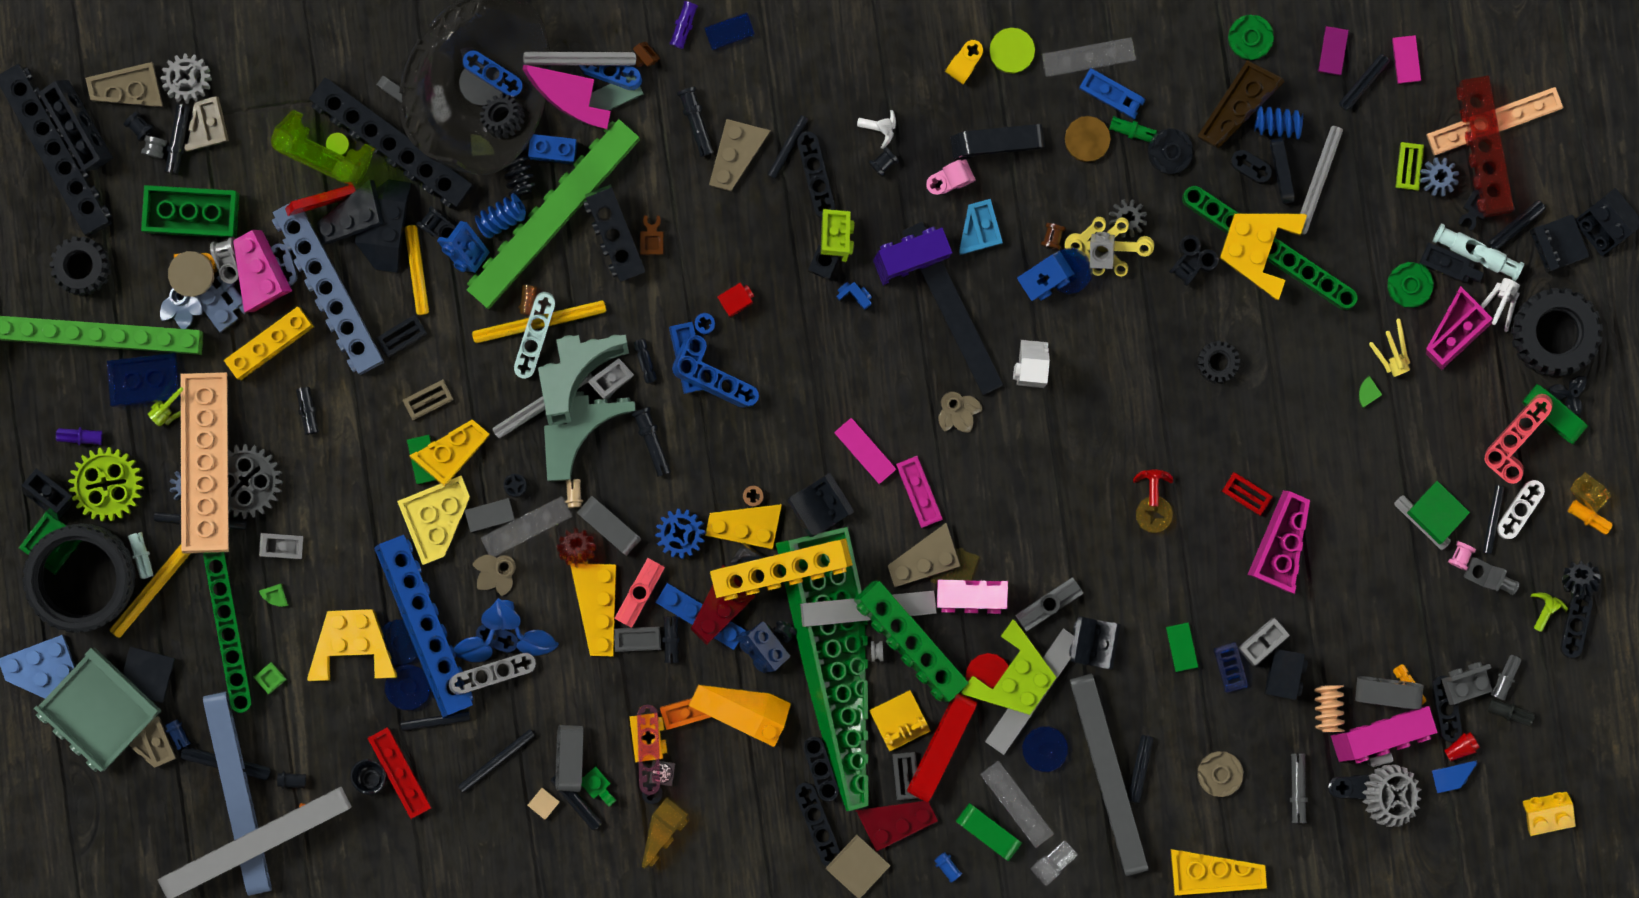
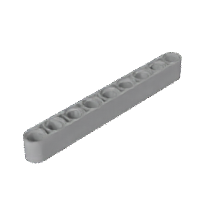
M339 787L159 878L158 882L166 898H174L339 815L352 806L343 788Z

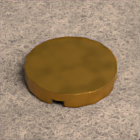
M1091 116L1079 117L1073 121L1066 130L1065 135L1066 149L1071 156L1083 162L1096 161L1101 158L1108 150L1111 140L1105 123Z

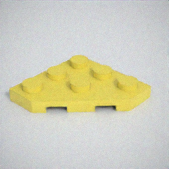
M462 476L451 479L445 487L439 484L397 501L422 565L443 558L447 553L470 499Z

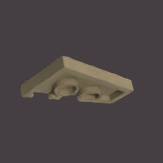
M726 119L709 186L732 191L771 130Z

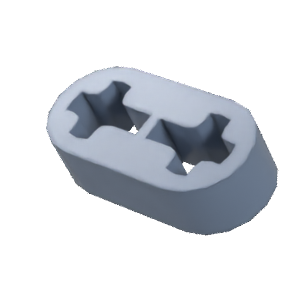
M275 244L271 247L274 254L277 253L278 248L286 251V254L283 255L284 263L281 264L278 257L276 259L282 271V267H286L287 272L292 273L288 282L291 286L297 281V271L291 251L289 252L284 244Z

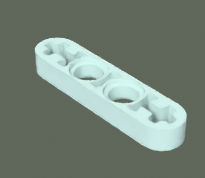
M548 292L539 293L532 306L514 364L515 374L520 378H529L535 371L555 307V299ZM544 297H547L548 302L551 303L544 310V314H548V317L534 313L535 310L540 312L541 303L538 301L543 300ZM540 318L544 321L545 326L542 330L538 331L532 328L531 323L534 319ZM528 340H534L538 344V348L534 352H529L525 349L524 345ZM522 353L528 357H535L534 360L529 358L528 367L531 369L526 370L525 373H522L521 368L518 367V365H523L525 356H521Z

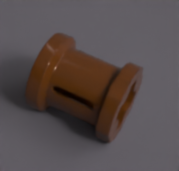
M1046 223L1047 231L1041 246L1060 250L1061 246L1059 244L1062 232H1065L1066 228L1057 224Z

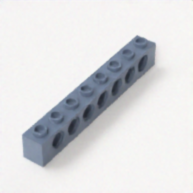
M287 204L272 212L275 216L272 222L278 232L283 231L286 237L283 239V242L289 252L293 250L296 259L293 261L299 272L304 271L307 277L304 280L310 292L314 290L318 297L315 302L321 312L325 310L328 319L325 321L331 332L336 331L339 337L336 340L342 352L346 351L350 357L347 360L352 372L357 371L358 374L362 375L384 363V360L306 213L301 212L287 216L285 210L289 205ZM294 222L299 223L300 231L296 234H290L289 226ZM305 242L310 243V252L301 254V244ZM316 262L320 263L322 266L320 273L312 274L310 271L311 265ZM329 282L332 284V291L326 295L322 294V285ZM338 302L342 303L343 311L338 315L333 314L332 306ZM346 323H352L354 326L353 332L349 335H345L342 331ZM356 343L364 344V352L360 355H355L353 352V347Z

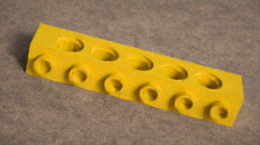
M845 538L712 570L710 574L716 598L724 596L726 601L738 598L737 593L744 591L747 596L759 593V588L767 586L768 590L780 588L781 583L789 581V585L803 582L802 578L811 576V580L825 577L824 572L832 571L833 575L847 572L846 567L852 566V561ZM823 554H826L830 559L828 566L823 565L821 562ZM801 559H804L808 564L806 571H802L799 567ZM780 564L786 568L784 577L780 576L777 571ZM757 570H761L764 573V580L762 582L756 578ZM736 575H739L743 580L741 587L737 586L734 582Z

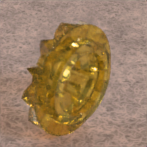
M1147 497L1138 505L1136 519L1144 530L1152 533L1161 532L1172 521V508L1164 498L1159 497L1157 513L1161 514L1160 516L1164 518H1155L1152 524H1150L1151 516L1145 511H1153L1156 507L1149 506V497Z

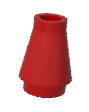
M1469 732L1468 734H1462L1457 741L1444 751L1452 762L1477 753L1476 750L1480 746L1473 734Z

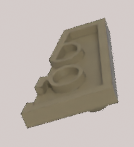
M153 62L85 78L91 101L164 107Z
M947 523L888 565L894 587L960 567Z

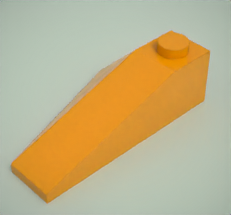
M698 685L688 706L775 747L785 726L791 703L770 693Z

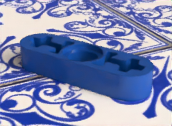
M469 51L464 55L462 61L464 68L505 95L508 94L511 97H515L521 92L522 81L511 72L478 51ZM475 55L478 57L477 62L483 65L484 61L488 63L484 67L482 74L477 72L480 70L478 66H468V57L473 58ZM494 67L499 71V77L496 80H489L487 78L486 70L488 68ZM503 73L507 75L504 79L507 82L511 83L513 80L517 82V91L512 90L509 92L507 90L508 86L505 83H502L501 87L497 85L501 81Z
M579 65L585 75L627 90H636L642 84V77L638 69L628 65H596L600 67L599 73L595 66L590 65L587 68L586 65ZM607 67H615L617 69L616 73L613 76H606L604 71ZM621 71L623 72L624 76L631 77L633 74L636 80H631L630 83H628L627 78L621 76Z

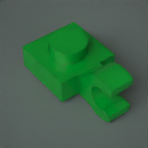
M594 767L582 778L581 785L593 799L599 795L608 807L617 801L606 789L611 783L597 767Z

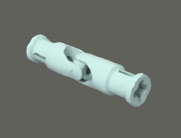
M1442 223L1432 241L1448 246L1451 251L1474 262H1480L1486 268L1496 273L1502 272L1512 277L1513 281L1518 279L1524 266L1523 262L1518 263L1508 258L1507 254L1496 249L1487 248L1483 243L1461 232H1453L1445 228V225ZM1466 244L1476 246L1471 254L1466 250Z

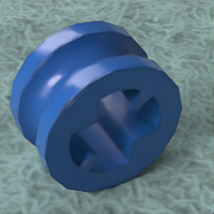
M702 313L695 319V328L701 334H709L715 328V320L710 314ZM701 318L711 320L712 324H709L710 328L708 330H705L704 327L699 328L698 323H701L699 321Z

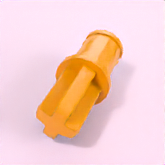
M1574 500L1568 509L1569 513L1584 521V525L1587 526L1589 524L1605 535L1612 528L1611 522L1598 515L1595 509H1589L1578 502V500Z

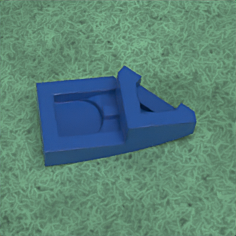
M1477 760L1433 770L1437 793L1461 788L1478 764Z

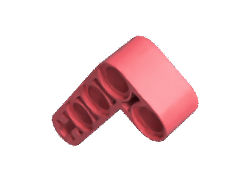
M1546 394L1535 396L1486 451L1485 463L1508 483L1514 484L1519 482L1524 472L1523 464L1513 456L1514 452L1546 419L1552 410V399ZM1537 402H1546V410L1541 408L1536 416L1534 412L1538 407ZM1522 418L1531 419L1533 425L1529 428L1523 427L1520 424ZM1514 435L1517 438V443L1513 445L1506 443L1505 436ZM1497 451L1501 454L1502 459L1500 461H1493L1489 454ZM1511 466L1516 467L1519 470V474L1517 476H1510L1507 473V468Z

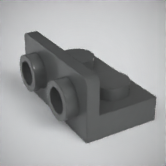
M1480 661L1468 665L1469 670L1462 671V668L1449 671V676L1441 679L1449 705L1492 692L1493 690L1486 670L1491 669V665H1482Z

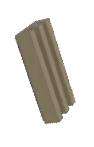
M443 379L403 399V402L414 421L454 399ZM442 386V391L410 406L409 402ZM446 394L447 398L414 414L413 410Z

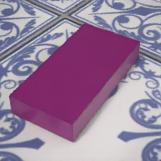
M1325 27L1318 72L1341 76L1349 30Z

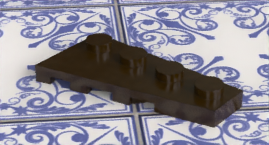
M1247 60L1198 134V137L1202 141L1219 148L1285 82L1283 78Z

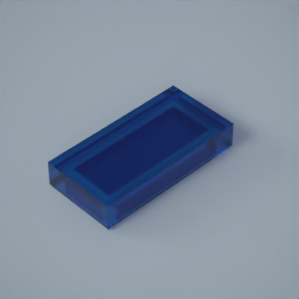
M747 13L704 28L712 50L755 35Z

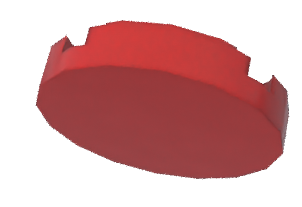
M986 653L978 655L969 663L965 678L969 681L974 676L993 689L1009 665L996 654Z

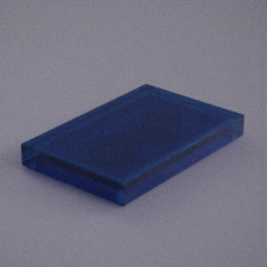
M175 353L107 361L110 406L112 407L167 401L179 389Z

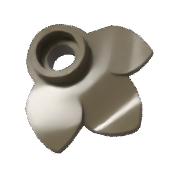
M954 391L948 392L941 399L942 410L938 416V421L944 431L949 430L954 425L958 430L969 433L973 428L972 415L981 412L982 406L972 396H961ZM955 399L957 402L954 407H950L949 402Z
M487 554L478 557L473 562V566L481 571L477 579V589L488 590L496 587L497 592L501 596L511 589L513 585L512 575L515 572L516 565L510 556L501 555L496 558ZM501 563H507L508 568L506 570L500 569Z

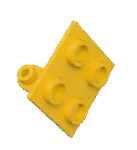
M911 690L869 710L889 752L930 732Z

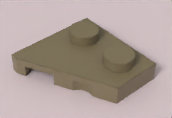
M215 96L195 102L192 111L193 119L190 121L188 129L190 134L188 142L184 147L185 151L190 152L228 142L229 139L219 97Z

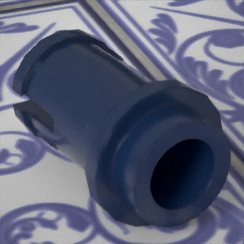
M178 719L165 725L167 728L166 733H170L177 750L191 743L181 726L183 723H179Z

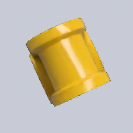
M976 40L967 41L944 72L961 84H964L983 54L982 44ZM976 46L978 55L973 54L969 56L967 47L972 48Z

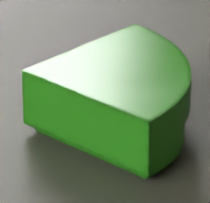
M1370 376L1360 386L1359 402L1362 408L1382 395Z
M282 584L259 590L262 598L268 603L279 607L289 606Z

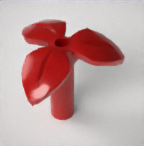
M1158 469L1141 471L1134 477L1133 482L1148 478L1149 506L1158 507L1159 479L1161 478L1173 483V477L1168 472Z

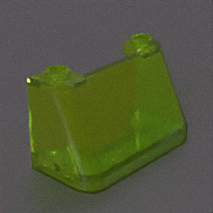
M294 109L275 127L271 137V144L279 153L346 185L356 186L365 177L375 148L364 144L358 151L351 148L345 157L307 139L310 128L303 126L301 121L303 114Z

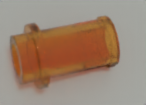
M522 286L521 305L518 306L520 314L530 315L537 287Z

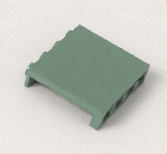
M90 648L78 665L34 709L38 712L36 714L37 718L44 724L49 723L55 728L53 733L61 740L65 738L71 743L70 749L78 756L82 754L88 760L86 764L92 770L102 772L114 762L161 710L96 648Z

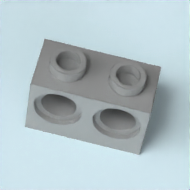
M1271 618L1240 645L1238 650L1252 666H1255L1290 635L1275 618Z

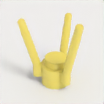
M1397 319L1396 322L1402 354H1398L1390 331H1386V336L1394 357L1389 359L1390 363L1387 362L1373 342L1369 343L1374 353L1384 365L1387 373L1392 372L1393 377L1410 371L1408 365L1410 360L1407 355L1400 319Z

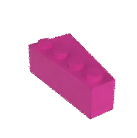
M1283 490L1247 575L1288 593L1295 594L1300 552L1303 547L1302 540L1310 504L1309 499Z

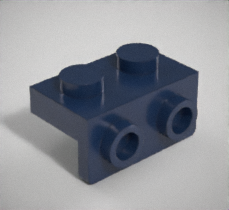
M760 622L752 630L744 631L736 637L740 643V648L749 654L754 666L762 673L776 671L790 657L765 622Z

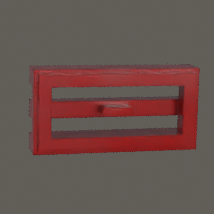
M1235 472L1232 473L1221 491L1261 516L1273 497ZM1236 479L1265 497V501L1263 502L1233 483V481ZM1232 487L1236 491L1240 492L1244 496L1259 504L1261 506L1260 509L1256 508L1255 506L1240 498L1228 489Z

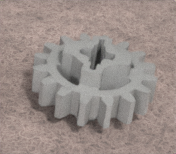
M184 53L183 59L176 55V61L173 63L168 60L169 68L162 69L166 75L161 76L162 83H165L162 85L163 89L168 91L167 94L170 98L175 96L178 103L182 98L186 104L189 103L190 98L197 102V95L204 97L205 93L203 90L210 89V85L207 83L212 80L211 75L208 74L210 70L208 66H204L205 62L203 59L197 62L196 55H193L191 59L188 58L186 53ZM199 73H201V80L198 83L197 78L200 76ZM173 74H175V79L173 80L172 84V76Z

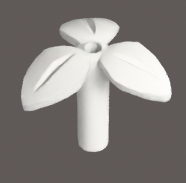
M890 110V119L873 121L859 118L857 122L858 127L881 131L885 135V140L881 146L882 149L890 143L894 135L893 129L896 126V117L893 110Z

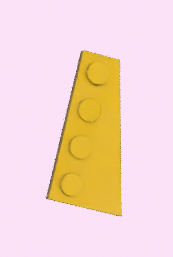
M570 563L590 656H614L616 565Z
M1171 849L1174 895L1267 888L1266 871L1263 864Z

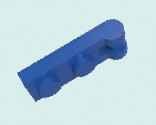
M1092 68L1089 69L1079 87L1080 90L1135 120L1138 114L1136 111L1139 106H1142L1145 102V98ZM1126 97L1132 100L1129 107L1123 105Z

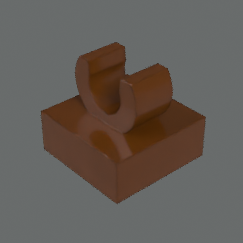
M646 41L639 43L633 48L637 54L635 68L641 67L644 64L646 66L654 65L661 59Z

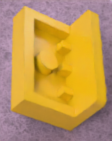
M1557 792L1552 795L1533 797L1523 801L1530 836L1576 827L1573 803L1567 792Z

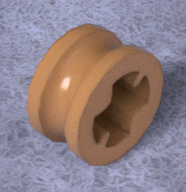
M749 486L743 493L745 503L752 507L760 505L764 498L762 490L757 486ZM750 490H756V494L760 495L759 500L756 499L757 502L752 503L750 498H747V493H751Z

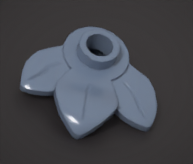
M172 288L169 298L162 302L160 318L162 321L174 318L181 329H187L192 324L193 315L202 314V303L197 297L184 296L183 300H181L180 294Z

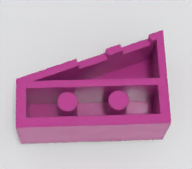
M251 230L233 240L244 312H255L292 292L262 230Z
M1461 286L1426 348V355L1441 370L1492 324L1493 320Z

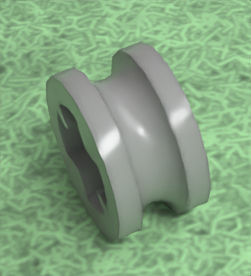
M871 641L872 662L876 659L883 661V641H879L878 644Z

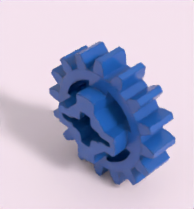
M677 509L675 515L668 511L669 518L661 517L664 523L663 525L656 526L658 529H661V533L655 534V537L661 538V541L657 543L658 546L665 545L664 553L672 551L671 557L673 558L679 553L680 558L684 559L685 553L693 556V549L700 551L698 543L705 542L700 536L705 534L706 531L700 530L704 523L702 521L696 522L697 514L690 517V510H686L682 514L681 509ZM680 518L687 519V520H689L691 523H690V524H687V525H683V524H681V522L679 521V519H680ZM670 524V525H671L670 533L666 535V529H667L668 525ZM677 527L686 531L683 534L684 541L675 536L678 534ZM695 532V539L691 544L690 538L692 533ZM678 542L683 549L673 548L670 544Z

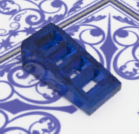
M1236 642L1213 648L1225 692L1247 687L1248 683ZM1233 651V655L1225 658L1221 657L1222 653ZM1235 659L1236 664L1224 667V662ZM1238 668V673L1226 676V671ZM1241 678L1240 682L1230 685L1228 683V680Z

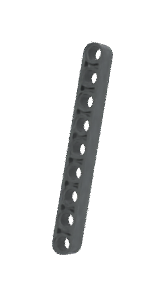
M1091 673L1070 679L1124 873L1128 877L1148 871L1093 675Z

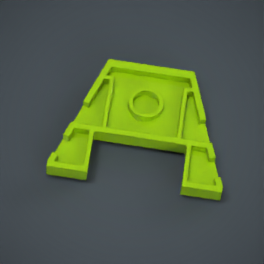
M1012 619L1001 637L1020 650L993 689L972 676L961 693L1030 715L1052 685L1056 676L1016 621Z

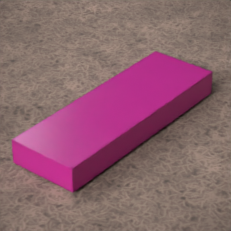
M852 418L834 432L878 484L882 483L896 470Z
M918 456L896 464L921 528L943 520Z

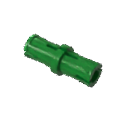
M1113 116L1109 130L1128 135L1130 139L1134 137L1147 142L1151 141L1157 131L1138 125L1136 121L1132 123Z

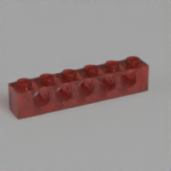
M1489 75L1461 80L1459 87H1456L1458 100H1462L1463 109L1460 110L1462 122L1466 123L1467 126L1465 141L1467 145H1470L1472 154H1469V162L1471 168H1475L1476 176H1473V184L1475 190H1479L1480 198L1477 199L1478 210L1483 212L1484 218L1509 214L1514 210ZM1473 97L1478 98L1481 101V107H1473L1470 99ZM1482 120L1485 123V129H1477L1474 121ZM1486 142L1490 147L1489 152H1482L1478 144ZM1483 165H1491L1494 173L1491 175L1486 174L1483 171ZM1487 187H1495L1498 191V196H1489Z

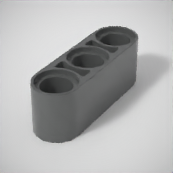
M592 495L577 512L626 556L641 540L636 533Z
M1359 676L1357 677L1355 701L1421 709L1424 685Z
M558 726L556 791L580 792L583 726Z

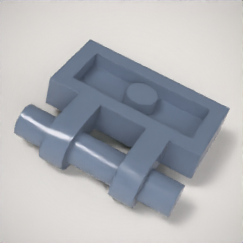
M218 276L217 279L221 283L219 288L216 289L212 283L211 287L204 294L196 297L201 301L203 311L221 333L239 320L234 311L239 308L243 314L248 312H244L242 296L234 287L235 283H225ZM226 292L233 299V303L230 305L222 297Z

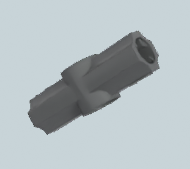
M1071 577L1015 616L1027 632L1084 593L1074 578ZM1046 598H1052L1056 603L1052 611H1047L1043 607V602Z

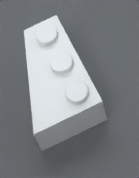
M1021 340L1019 363L1015 364L1013 371V380H1017V385L1044 388L1047 385L1050 361L1048 342Z

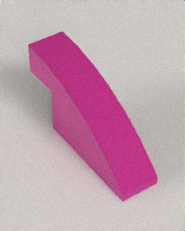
M523 65V71L534 87L556 108L583 123L607 129L611 111L589 107L594 79Z

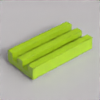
M1400 143L1395 188L1419 190L1424 145ZM1405 148H1409L1405 184H1403L1402 174ZM1414 149H1418L1414 185H1412L1410 180Z

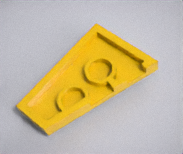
M470 420L449 432L443 438L411 454L410 458L445 487L487 440L490 434L474 420Z
M782 504L710 513L705 536L773 549Z

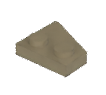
M159 716L155 717L129 745L154 768L177 759Z

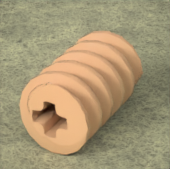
M1344 685L1321 686L1314 689V692L1321 694V696L1315 698L1316 702L1321 703L1320 706L1315 707V710L1322 713L1315 717L1316 720L1322 722L1316 725L1315 729L1322 732H1345V730L1338 728V726L1345 723L1344 720L1338 719L1339 716L1344 715V711L1338 709V707L1344 705V702L1337 700V698L1344 696V693L1337 691V689L1344 687Z

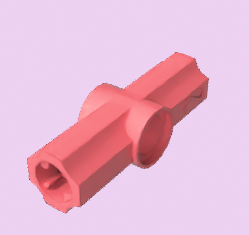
M647 558L614 619L631 628L633 627L665 567ZM635 588H645L646 596L643 599H636L633 596Z

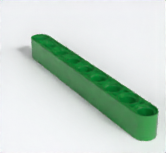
M1191 186L1183 193L1182 201L1187 208L1228 234L1229 227L1226 225V218L1233 217L1234 214H1239L1238 212L1198 186ZM1189 192H1196L1199 195L1197 203H1192L1188 200L1187 195ZM1207 205H1216L1218 214L1215 216L1209 215L1206 210ZM1274 237L1275 252L1268 255V262L1341 310L1350 309L1356 304L1357 294L1352 288ZM1285 255H1290L1294 258L1293 266L1288 267L1283 263ZM1303 268H1310L1313 271L1312 279H1305L1303 277ZM1327 280L1331 282V292L1322 290V281ZM1342 293H1347L1351 296V303L1349 305L1341 302L1340 296Z
M224 552L203 553L230 705L234 711L243 713L250 708L251 696ZM213 560L222 562L223 568L219 573H213L209 568ZM218 582L224 583L227 587L226 593L222 596L214 593V585ZM221 605L230 607L231 614L228 618H221L218 615V608ZM225 628H232L234 630L235 637L233 640L226 641L223 639L222 631ZM235 650L238 652L239 660L236 663H229L226 660L228 651ZM234 673H239L243 676V683L239 686H234L230 682V677ZM237 696H244L247 699V706L245 708L239 709L235 706L234 699Z

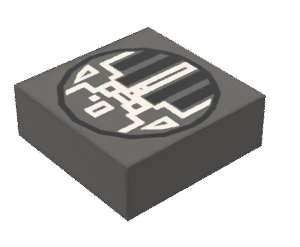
M652 760L649 783L672 786L675 763Z

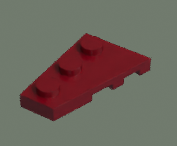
M925 801L856 810L876 852L938 821L929 802Z

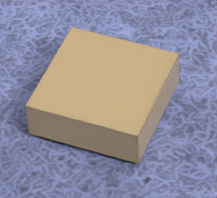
M542 787L527 806L546 820L560 801Z

